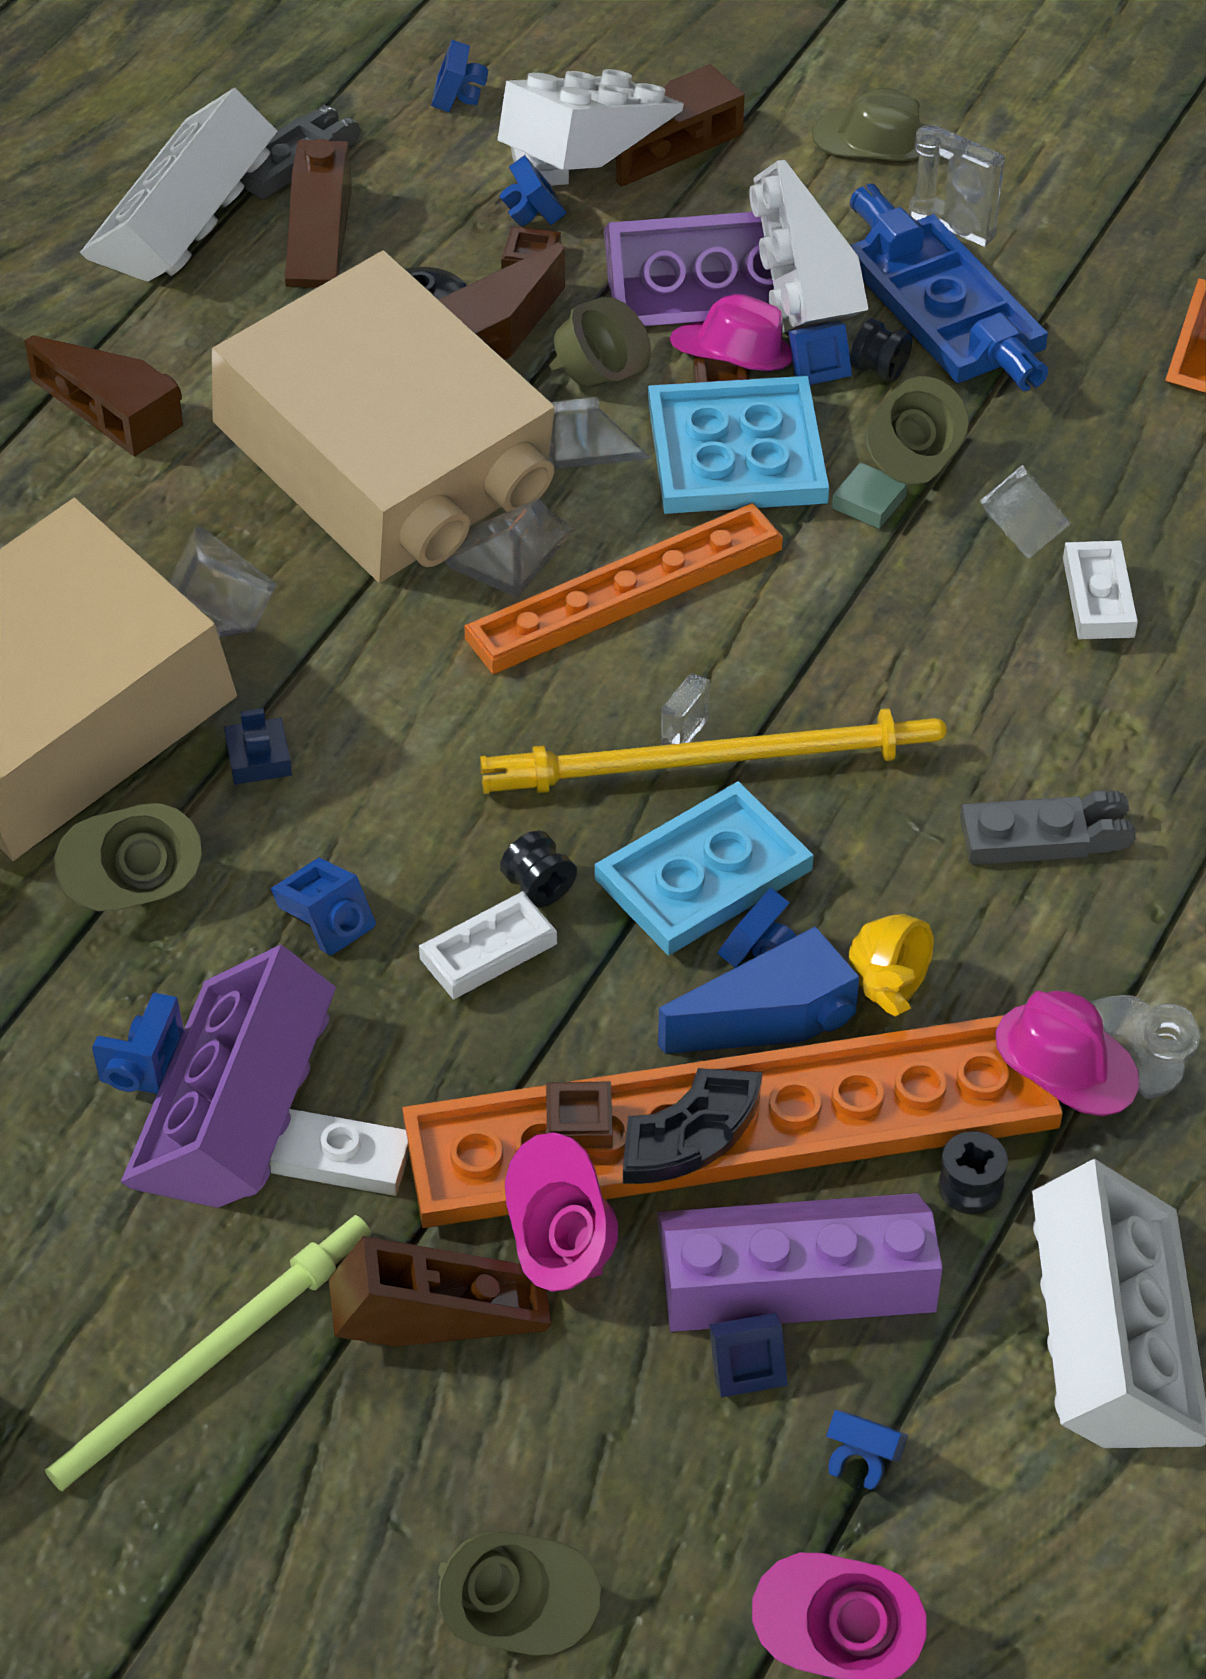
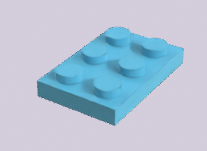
M738 781L595 863V880L669 956L755 905L770 887L777 892L812 871L814 855Z

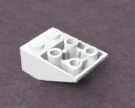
M605 69L602 72V76L596 77L580 71H567L565 78H557L544 73H529L527 80L506 81L497 140L562 170L599 168L682 112L684 103L665 96V88L661 86L632 82V75L620 70Z
M786 160L776 161L753 178L755 185L750 186V204L754 216L761 217L764 238H760L759 241L760 257L763 267L766 270L771 269L774 290L769 292V304L781 310L782 333L834 321L843 322L867 311L868 304L858 255Z

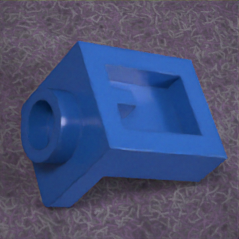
M320 857L271 888L279 909L310 924L320 950L328 955L337 953L375 927V919L357 875Z
M153 992L144 1015H137L134 1018L129 1030L128 1041L104 1036L96 1037L92 1051L99 1080L102 1083L109 1084L125 1092L139 1090L154 1094L158 1093L184 1031L177 997Z

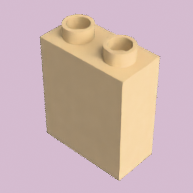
M384 250L212 348L213 422L378 583L383 582L416 560L424 567H433L442 563L460 547L469 532L470 526L501 507L509 514H516L526 510L544 494L552 481L554 465L549 461L555 406Z
M75 497L0 549V849L12 861L19 858L237 697L215 623Z

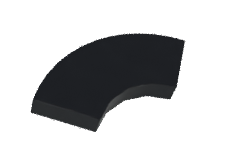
M698 1068L691 1089L675 1105L655 1114L628 1116L623 1163V1184L655 1183L675 1179L699 1170L722 1156L740 1139L756 1112L762 1087V1072Z

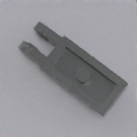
M328 105L320 106L318 110L315 109L303 118L299 116L279 129L266 146L270 151L268 158L252 173L246 172L240 181L246 190L264 200L292 181V170L298 140L326 139L329 141H348V147H352L353 144H356L361 134L360 124L346 117L339 122L338 112Z
M1105 790L1093 791L1080 799V796L961 805L960 820L968 860L972 865L1088 857V854L1106 853L1112 850L1117 852L1127 847L1130 848V845L1134 844V840H1136L1134 824H1131V821H1126V819L1119 820L1123 819L1127 815V811L1130 810L1127 796H1124L1123 792L1119 793L1118 790H1111L1109 792H1105Z

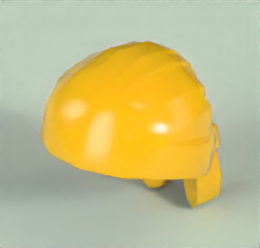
M906 914L886 916L866 923L852 941L848 964L859 976L858 985L862 987L865 996L878 1003L887 1013L893 1016L912 1009L908 1000L924 981L933 956L934 936L930 924Z

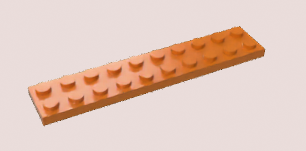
M1004 1015L569 1081H611L613 1148H584L596 1170L602 1197L605 1200L944 1147L952 1137L962 1132L978 1131L989 1134L994 1138H1002L1059 1129L1063 1113L1057 1098L1005 1063L997 1049L995 1033ZM698 1068L762 1072V1087L756 1112L740 1139L722 1156L699 1170L675 1179L655 1183L623 1184V1163L628 1116L655 1114L675 1105L691 1089ZM546 1085L402 1107L422 1228L509 1215L505 1194V1179L509 1163L522 1144L536 1135L547 1134Z

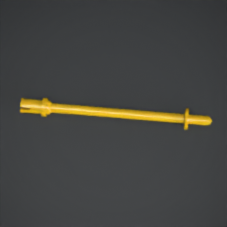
M885 708L880 709L877 724L560 756H557L552 751H546L544 745L532 746L531 753L491 757L480 756L481 775L505 772V774L484 775L482 786L484 794L535 787L537 793L549 792V786H555L559 779L875 747H880V752L885 761H892L895 759L896 745L940 741L947 734V726L943 720L938 718L894 722L890 709Z

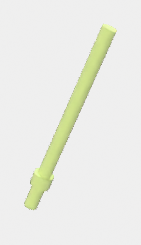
M354 1215L319 1245L314 1242L308 1244L290 1259V1269L46 1468L45 1472L51 1482L60 1491L65 1490L307 1288L317 1290L329 1280L336 1270L335 1265L351 1252L362 1236H371L368 1225L359 1216Z

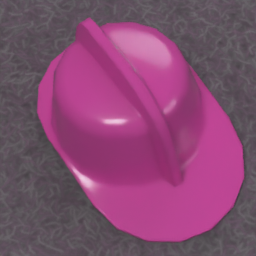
M733 294L722 297L712 305L704 322L683 325L674 330L670 336L672 346L683 353L727 361L752 370H779L790 365L792 361L791 348L782 340L783 323L781 310L776 306L747 295Z
M1035 991L1028 999L1027 1004L1015 1007L1002 1017L995 1033L996 1046L1005 1063L1021 1075L1038 1084L1062 1103L1081 1113L1097 1116L1120 1113L1133 1103L1139 1089L1138 1069L1130 1053L1113 1037L1104 1032L1101 1015L1096 1007L1083 996L1069 991H1050L1046 993Z
M553 1132L536 1135L520 1146L509 1163L505 1179L506 1204L523 1273L535 1286L552 1292L570 1290L588 1278H594L603 1274V1266L613 1255L618 1241V1222L613 1208L602 1197L596 1170L587 1151L573 1138Z
M799 1552L777 1561L761 1577L752 1598V1622L761 1644L777 1661L809 1673L836 1679H895L902 1676L918 1660L927 1639V1614L918 1592L902 1575L874 1564L825 1553Z

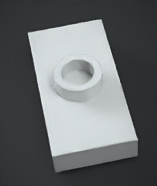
M522 891L419 945L420 960L454 1000L557 945V931Z
M289 1109L291 1115L289 1126L284 1134L279 1136L269 1161L272 1174L397 1196L409 1158L405 1129Z

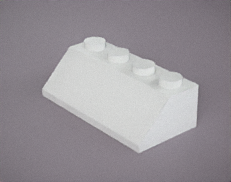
M234 87L185 119L80 253L89 261L147 282L164 272H167L170 276L174 275L190 259L192 254L187 248L193 240L200 241L217 224L218 219L213 214L220 205L226 207L241 193L244 185L240 179L246 172L252 173L268 158L270 151L266 146L278 131Z
M1096 1159L1033 1190L1032 1195L1036 1219L1033 1228L1039 1244L1042 1268L1040 1286L1046 1301L1049 1326L1047 1344L1053 1359L1057 1391L1055 1408L1060 1418V1424L1103 1448L1202 1447L1206 1445V1397L1177 1209Z

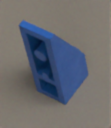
M815 926L659 1007L658 1046L665 1054L805 1042L824 1031L831 1032L841 1028L856 1014L859 976Z

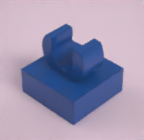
M451 40L437 74L431 103L432 107L450 112L456 96L465 104L477 105L481 88L468 83L474 82L485 86L489 70L479 63L467 64L469 45Z
M526 155L509 166L518 184L508 186L499 197L510 209L508 211L509 215L520 227L531 222L537 212L550 225L567 214L551 184Z
M834 321L789 331L795 377L808 376L809 384L812 385L852 376L846 325L844 323Z
M770 887L735 927L717 954L736 968L751 950L756 958L796 937L797 935L789 927L775 922L789 902Z
M835 1410L826 1437L845 1444L838 1447L831 1455L828 1465L829 1475L841 1477L846 1461L853 1455H860L867 1461L869 1467L864 1487L875 1490L881 1484L885 1473L882 1457L892 1461H900L909 1434L846 1411Z

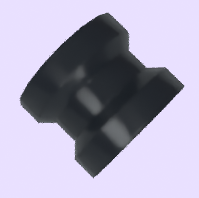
M872 318L867 320L860 328L852 345L850 353L851 367L862 372L871 369L877 372L879 379L889 383L896 381L909 359L912 349V335L901 330L892 333L885 329L884 323Z
M540 830L528 832L519 837L505 851L500 862V871L510 883L521 885V892L523 891L537 908L546 907L558 901L568 892L577 876L575 864L567 855L556 853L555 842L546 832Z
M978 1131L962 1132L948 1141L942 1154V1169L938 1187L940 1196L949 1207L957 1212L972 1215L983 1214L998 1204L1003 1193L1004 1177L1008 1164L1006 1150L1002 1144L991 1135ZM969 1166H975L984 1170L983 1174H978L975 1169Z

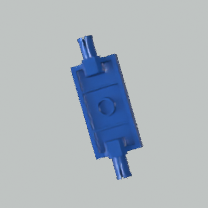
M867 184V190L862 186L854 191L850 199V207L871 227L870 233L864 240L850 245L859 257L863 281L958 384L1002 367L1022 391H1029L1031 387L1025 379L1034 389L1040 386L1047 378L1048 367L1034 353L1046 349L1048 333L935 214L916 220L902 207L895 208L875 184Z

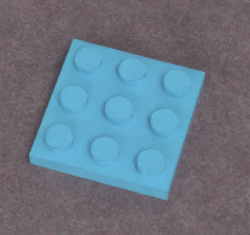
M808 376L648 386V404L664 514L734 510L754 503L757 508L828 504L829 484Z

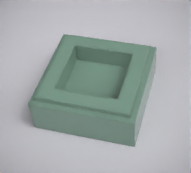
M860 462L834 492L832 509L880 529L907 497L908 484L897 482L882 471Z

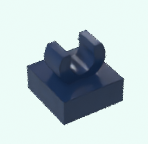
M264 708L241 711V724L224 726L234 785L292 776L290 755L282 717L265 720Z
M776 1313L709 1324L715 1384L721 1398L788 1386L782 1324Z

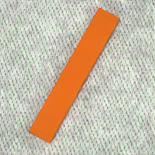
M751 503L464 625L465 640L494 675L781 551L783 536L757 506Z

